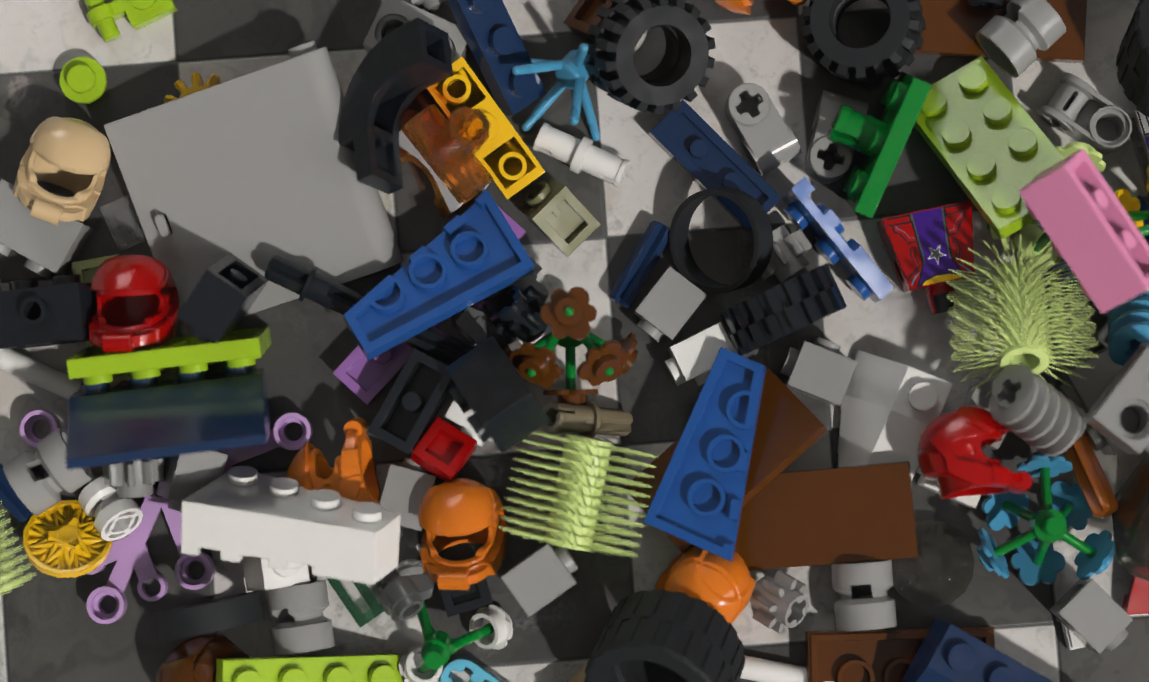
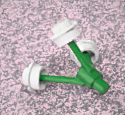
M406 559L401 561L398 567H396L400 576L424 574L422 561ZM423 601L424 606L417 613L421 625L424 643L423 645L411 647L408 650V654L400 658L398 664L399 674L404 676V682H441L442 670L448 662L450 654L455 653L462 647L473 642L483 649L493 648L500 650L506 647L507 640H510L513 636L512 620L500 606L491 604L488 607L484 606L479 608L471 618L469 633L458 638H451L446 632L433 628L425 602Z

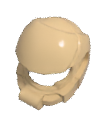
M54 116L47 118L36 128L29 139L30 145L19 164L13 186V195L18 197L21 203L31 210L29 216L56 226L59 221H85L91 215L104 186L107 169L111 161L110 143L105 135L83 120ZM37 181L59 185L72 191L75 195L73 197H63L52 194L39 186Z

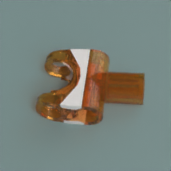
M432 104L414 116L399 132L401 163L406 161L412 162L427 175L435 192L434 208L442 218L448 216L480 194L494 179L475 156L489 138L488 130L490 127L488 119L478 109L461 107L456 109L446 119L437 106Z

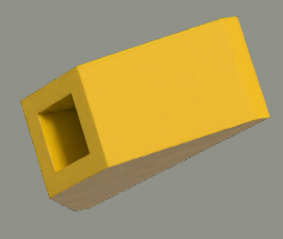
M460 57L452 63V76L426 89L478 164L508 200L544 174L545 170L464 58Z

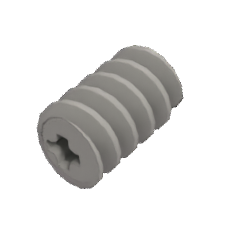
M1011 364L1002 368L994 378L991 387L992 396L989 401V412L992 418L1003 424L1008 430L1014 432L1016 436L1025 440L1027 444L1036 448L1041 454L1045 456L1062 454L1084 433L1087 427V422L1083 420L1086 415L1084 409L1066 398L1063 393L1044 381L1041 376L1035 374L1030 368L1023 364Z

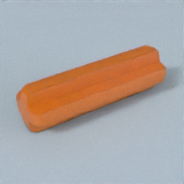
M1082 434L1064 454L1067 461L1073 464L1072 472L1092 516L1104 519L1117 511L1119 504L1089 439L1085 434Z

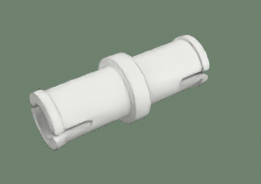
M544 123L541 127L533 150L537 152L540 151L570 165L569 170L577 174L582 170L613 184L617 188L620 186L630 163L628 159L620 158L594 146L592 139L584 136L580 140L551 127L548 123Z

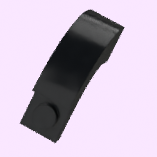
M418 17L391 31L371 49L356 70L348 86L341 108L338 132L339 145L355 152L354 166L357 173V181L387 194L403 188L399 131L406 110L423 90L453 75L448 33Z

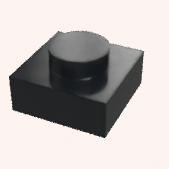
M487 578L470 584L469 590H440L447 617L494 603Z

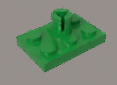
M901 71L898 80L894 78L889 80L883 92L880 104L886 107L880 120L870 115L866 116L852 110L851 107L841 104L827 135L828 140L841 143L853 148L854 151L864 154L860 166L853 164L849 169L842 190L847 192L844 200L855 212L869 218L874 216L932 86Z

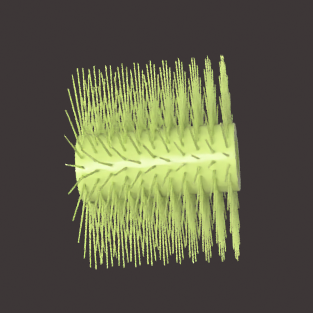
M1020 233L1018 260L1015 261L1013 241L1012 261L1002 236L1010 262L1007 261L1005 256L1007 263H1004L1001 256H998L992 250L1003 263L1001 266H998L996 262L994 264L987 257L984 258L978 252H974L996 270L994 271L964 260L961 261L973 266L982 273L951 270L969 280L946 282L973 281L976 284H947L977 286L949 285L956 286L953 288L958 289L949 293L963 291V293L946 295H969L947 296L968 297L966 299L948 298L960 300L953 301L955 303L953 306L955 307L950 308L965 307L951 310L968 309L967 311L948 312L963 313L949 315L960 316L955 319L961 321L954 323H966L949 326L969 325L967 327H951L965 328L963 330H950L962 331L960 333L952 332L957 333V336H962L953 339L964 338L965 340L949 342L969 340L967 343H950L965 344L963 346L951 347H962L960 349L954 348L960 350L957 352L969 351L959 354L976 352L974 355L950 357H969L968 359L951 360L968 361L966 363L982 360L965 366L985 362L980 366L960 369L977 368L972 372L973 374L999 364L994 369L967 378L970 379L993 371L973 389L996 377V375H992L1001 368L1011 364H1023L1039 376H1041V372L1045 371L1046 374L1052 375L1064 384L1067 383L1058 378L1047 367L1078 377L1081 376L1061 364L1095 368L1057 362L1053 359L1084 364L1085 362L1077 358L1099 356H1070L1067 353H1093L1066 351L1093 352L1087 351L1089 350L1087 347L1097 345L1085 347L1081 345L1098 342L1075 343L1077 341L1097 340H1078L1081 338L1095 339L1086 337L1092 334L1085 335L1095 331L1084 333V331L1094 329L1078 330L1091 327L1077 328L1080 325L1095 324H1082L1084 322H1093L1084 321L1088 320L1089 318L1086 317L1089 316L1081 317L1087 314H1075L1090 311H1075L1094 308H1080L1092 307L1084 306L1088 305L1084 301H1078L1087 299V297L1074 298L1085 296H1073L1075 294H1084L1077 293L1082 291L1081 288H1078L1080 285L1072 287V285L1080 283L1065 285L1068 282L1079 281H1070L1077 278L1075 274L1056 278L1073 273L1072 271L1057 275L1059 272L1071 270H1063L1068 264L1065 263L1042 274L1044 270L1066 261L1049 266L1058 257L1056 254L1037 266L1036 263L1049 249L1047 246L1033 263V256L1031 262H1028L1039 236L1030 254L1029 246L1025 261L1022 260L1023 248L1020 260ZM978 267L994 272V275ZM959 272L971 273V274H977V275H984V276H987V277L990 278V279H985V278H981V277H976V276H972V275H968V274H963V273H959ZM982 281H991V282H994V283L988 284V283H985V282H982ZM1046 285H1053L1049 288H1045ZM969 301H980L975 303H969ZM1067 306H1073V307L1068 308V309L1063 308V307H1067ZM979 332V334H968V333ZM1076 334V336H1064V335ZM974 344H981V345H978V346L970 347L971 345H974ZM972 348H980L979 350H968ZM992 349H996L995 352H992V353L988 352V351H990V350H992ZM1050 354H1058V355H1061V356H1060V357H1055V356H1051ZM979 355H984V356H982V357L973 359V358H975V357H977V356H979ZM1049 363H1051V364H1053V365H1056V366H1058V367H1060V368H1062V369H1065V370H1067V371H1064V370H1061V369H1058V368L1049 366Z
M539 430L531 433L546 438L559 439L564 441V445L527 438L521 440L536 446L561 450L562 454L558 455L534 449L514 448L527 454L560 461V465L536 459L512 458L521 463L532 464L531 466L556 470L558 473L553 474L542 470L537 471L519 467L510 468L523 474L536 476L537 478L552 479L556 484L548 481L542 482L535 479L511 477L510 480L517 483L529 484L527 486L540 487L543 490H552L554 492L548 493L541 490L535 491L527 488L507 487L506 489L519 492V494L552 501L504 497L507 498L505 500L525 504L523 506L543 509L530 510L512 506L503 508L508 509L506 511L516 512L515 514L532 517H500L505 518L502 520L522 524L519 526L528 528L506 526L500 528L505 529L502 531L513 532L511 534L529 536L523 538L541 539L544 541L539 542H546L568 549L596 553L592 551L595 550L604 554L611 553L629 557L638 555L630 553L633 551L622 550L624 548L606 546L613 544L632 547L638 544L630 542L631 540L620 539V537L615 535L629 537L637 534V532L628 531L625 528L612 527L615 525L608 524L614 523L631 527H642L644 525L633 520L621 519L624 517L610 516V514L603 511L630 517H641L644 514L632 511L631 509L600 503H604L601 502L602 500L625 506L649 507L646 504L638 503L639 501L609 496L612 494H603V491L634 497H650V495L636 492V490L605 485L607 484L605 480L616 484L622 483L630 486L651 488L653 486L643 482L607 474V471H614L625 475L630 474L638 477L654 478V476L625 467L612 466L609 464V460L647 468H655L656 466L610 454L611 451H618L642 457L659 458L658 456L631 450L630 448L612 445L613 443L570 433L559 435ZM609 533V534H612V535H615V536L603 535V534Z

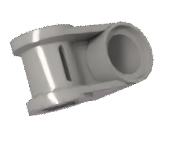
M1067 72L1061 76V86L1049 103L1041 105L1037 110L1038 115L1050 126L1069 135L1078 142L1091 145L1095 148V151L1101 154L1114 152L1129 139L1132 132L1131 119L1123 109L1097 93L1091 85L1081 78ZM1072 97V98H1073L1072 102H1071L1070 105L1067 107V109L1064 111V110H1063L1064 105L1067 103V101L1069 100V98ZM1107 120L1112 122L1117 130L1116 140H1103L1096 131L1097 121Z
M745 83L732 91L725 102L726 117L740 139L742 148L750 163L761 177L802 153L794 133L780 116L763 87L755 83ZM741 95L746 100L755 98L758 102V106L753 110L755 117L752 118L748 112L741 115L738 113L736 107L741 103Z
M826 90L822 91L813 119V132L804 164L806 173L812 181L822 185H829L838 181L848 170L854 154L853 148L838 142H832L827 139V135L841 104L851 107L852 110L867 115L868 102ZM825 151L833 153L832 161L838 163L831 170L824 169V161L818 158L822 157Z

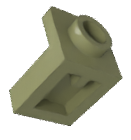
M552 177L547 181H541L534 185L527 192L525 202L519 208L520 212L531 220L558 250L567 257L601 225L565 185Z

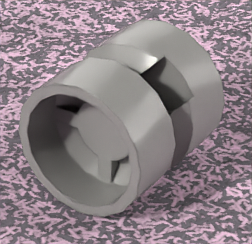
M1011 0L1004 7L1006 14L1004 17L995 15L975 34L977 42L986 55L1011 77L1017 78L1037 59V49L1046 51L1067 32L1063 20L1046 0Z
M58 428L37 442V451L35 453L25 450L3 465L5 476L22 503L36 516L60 502L63 490L73 493L94 479L91 467L67 470L65 460L67 432L62 428ZM46 472L49 475L47 478L43 475Z
M892 559L830 564L832 590L840 594V599L834 603L835 627L837 631H865L897 626L895 599L887 595V590L894 586ZM871 584L872 595L855 596V585Z
M315 580L307 584L265 590L268 615L276 618L277 624L270 629L274 655L297 654L335 646L332 619L325 617L323 613L329 606L326 580Z

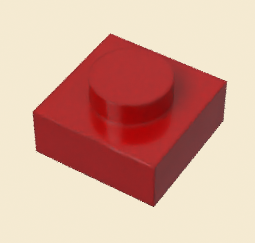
M437 417L411 452V460L445 482H451L476 450L477 441Z

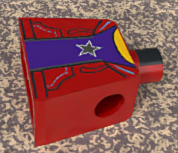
M967 200L891 216L878 221L877 228L904 293L925 288L931 315L949 312L947 310L959 309L958 307L950 308L955 307L953 306L955 304L953 301L957 300L948 299H956V297H947L956 295H946L955 293H949L955 290L954 286H949L953 284H947L953 282L946 281L967 279L951 270L975 272L973 266L961 261L964 260L974 264V252L971 251H974L971 201ZM959 272V273H963V274H968V275L974 276V274H971V273Z

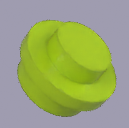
M77 57L64 65L60 73L59 83L62 92L67 98L79 104H89L98 100L105 92L107 75L104 68L96 60L89 57Z

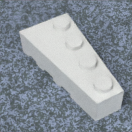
M236 466L182 500L181 553L198 556L201 548L221 551L220 560L237 563L241 562L243 556H254L268 559V568L286 571L287 569L308 565L312 566V575L374 585L398 567L401 514L382 509V506L375 502L354 501L340 497V494L333 490H307L304 487H299V483L294 479L274 478L258 473L253 467Z

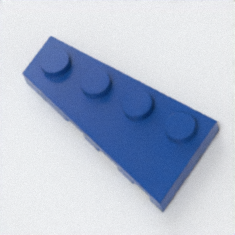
M486 189L475 199V204L461 216H455L446 224L441 234L426 247L421 246L408 258V263L393 276L388 275L343 315L344 322L368 361L534 272V263Z
M720 348L643 521L733 562L765 380L766 367L725 348Z

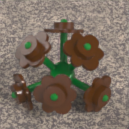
M574 287L568 292L563 289H556L551 294L552 302L543 305L540 312L542 321L552 326V331L534 344L529 342L521 344L514 340L509 345L505 341L504 348L506 352L504 353L523 379L536 383L543 388H551L555 380L560 378L563 373L561 367L555 364L557 359L552 351L557 344L565 347L566 389L543 390V395H557L558 403L584 404L585 394H598V389H576L575 347L584 344L588 350L585 355L586 360L577 368L579 378L588 380L591 386H598L602 382L615 380L634 365L638 355V351L635 349L637 345L636 335L631 332L620 342L615 339L604 341L590 332L589 322L595 320L597 311L594 306L589 304L588 292L581 287Z

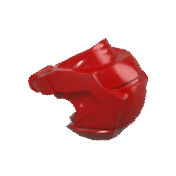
M118 255L106 259L97 269L89 289L96 290L97 313L93 316L92 322L89 323L90 345L102 347L104 352H134L136 347L162 344L175 337L179 324V318L177 317L180 311L179 297L174 278L167 266L161 261L145 255Z
M965 405L959 409L944 413L930 422L920 437L917 449L920 453L917 456L920 470L924 478L937 483L941 499L961 496L996 495L1007 492L1021 494L1028 490L1033 483V479L1028 472H1012L1009 468L1003 467L999 460L990 459L983 454L981 447L1001 441V435L1009 432L1003 424L994 420L990 412L984 408Z

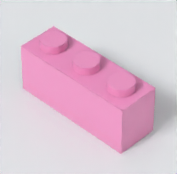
M1083 148L1039 173L1019 191L1025 201L1029 214L1039 221L1051 239L1055 252L1061 259L1066 261L1079 280L1084 295L1094 302L1101 314L1149 289V245Z

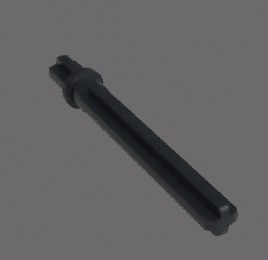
M274 255L265 270V278L299 294V301L303 302L304 298L342 315L365 296L317 273L318 267L316 266L310 270L280 255ZM430 327L402 342L449 365L475 348V346L434 327Z

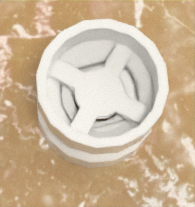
M104 476L90 482L79 494L78 502L87 516L95 518V529L103 540L115 541L122 539L133 532L142 521L143 513L137 503L131 498L118 497L117 487L105 485Z

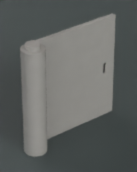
M315 41L288 49L291 59L103 125L152 256L167 266L174 278L180 309L206 270L229 253L239 258L264 277L271 258L274 255H280L310 270L316 266L318 267L317 273L340 284L378 272L404 261L379 191L357 181V173L354 166L355 152L339 145V120L344 94L327 47L317 49ZM164 214H166V216H167V218H168L169 224H170L171 229H172V233H171V231H170V228H169V226H168V223H167V220H166ZM268 281L245 316L298 299L300 295ZM179 319V327L183 337L191 335L185 328L186 323Z

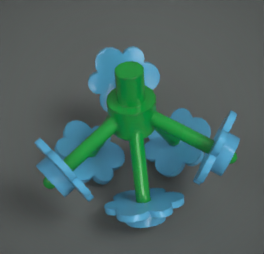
M1034 452L1029 455L1026 462L1017 464L1018 471L1028 472L1032 478L1040 477L1042 509L1035 513L1027 510L1029 499L1023 493H999L989 495L983 501L982 511L987 514L986 524L989 529L998 531L1004 526L1014 528L1018 524L1019 517L1029 521L1030 530L997 546L992 535L988 534L984 528L978 530V535L982 541L981 545L976 547L979 561L989 572L995 570L1004 579L1010 577L1004 554L1016 549V554L1012 555L1010 564L1014 569L1019 570L1018 575L1022 583L1028 586H1035L1040 581L1046 585L1053 584L1057 578L1056 573L1063 570L1066 562L1061 553L1053 551V544L1051 542H1056L1060 539L1080 551L1075 557L1074 563L1078 566L1076 574L1081 580H1088L1093 574H1101L1111 564L1117 545L1116 542L1111 540L1112 534L1109 531L1103 530L1099 535L1092 533L1086 537L1084 542L1066 531L1070 526L1075 530H1083L1088 524L1087 519L1093 516L1078 483L1071 485L1066 480H1057L1051 485L1050 477L1058 476L1059 473L1069 472L1073 469V464L1065 461L1064 457L1058 455L1045 456L1040 452Z

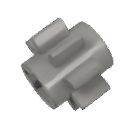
M784 225L772 231L773 251L770 262L761 275L764 280L775 274L779 282L783 283L810 264L804 254L813 246L801 229L790 234Z
M163 458L103 465L104 484L110 485V487H117V496L120 498H137L154 494L153 484L157 481L165 480Z
M781 570L777 571L775 578L771 576L762 577L755 584L750 598L752 607L757 609L752 618L778 633L782 632L784 625L789 628L796 627L802 622L809 608V600L802 594L806 584Z

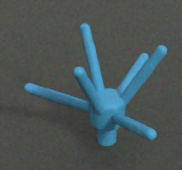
M586 43L580 44L578 50H571L561 60L530 58L531 64L518 65L512 68L514 75L554 71L559 81L521 125L523 131H529L567 88L573 90L570 123L572 125L578 124L582 103L591 138L593 141L600 140L601 135L586 81L593 75L589 73L586 64L593 60V56L587 54L589 47Z

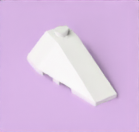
M857 350L854 358L857 364L839 409L840 429L837 447V467L909 461L912 481L919 466L917 456L920 453L917 449L920 437L927 425L935 418L940 417L953 383L908 365Z

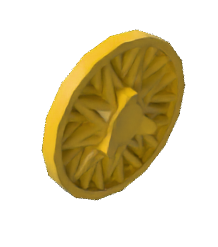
M61 500L40 515H32L23 532V549L29 562L41 573L57 578H74L92 572L106 560L112 548V541H106L101 538L94 526L95 518L85 514L78 500Z

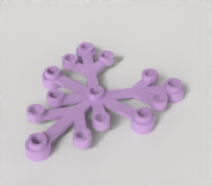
M132 376L117 378L112 382L110 388L129 385V378ZM35 410L26 414L20 423V435L23 441L29 446L37 448V442L43 439L36 434L35 427L37 423L41 420L47 421L50 425L49 434H51L58 428H62L56 415L45 410ZM287 413L282 415L276 421L274 429L270 430L267 444L216 450L228 455L223 473L228 472L235 464L279 447L287 450L301 449L307 441H311L313 427L309 419L302 414ZM294 422L300 424L303 429L301 438L296 441L290 440L286 434L288 425ZM160 457V458H163V465H164V462H165V458H166V457ZM103 465L92 466L91 468H92V470H93V469H96V468L101 467V466H103ZM44 473L45 478L49 476L48 473ZM156 483L153 484L154 494L144 496L145 499L140 508L143 518L139 526L127 537L112 542V548L106 560L92 572L86 573L89 575L100 573L106 568L107 564L116 561L106 586L93 590L86 602L89 616L97 623L110 624L124 616L128 605L124 592L134 569L139 580L137 590L141 598L152 602L166 595L168 582L162 574L157 573L146 544L161 509L180 555L175 565V577L178 583L186 589L197 590L207 586L214 578L215 565L209 555L200 552L198 556L181 553V512L167 508L169 500L156 494ZM193 561L201 562L205 568L204 575L200 579H195L189 574V565ZM149 578L157 579L161 585V590L156 596L149 595L145 590V583ZM106 595L114 597L117 602V607L112 613L104 611L101 606V601Z

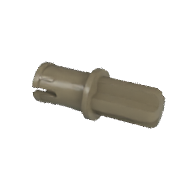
M585 401L581 405L549 402L544 408V411L551 420L549 422L555 423L544 426L547 432H568L592 438L596 434L626 436L631 432L633 416L630 412H626L623 409L598 407L595 402Z

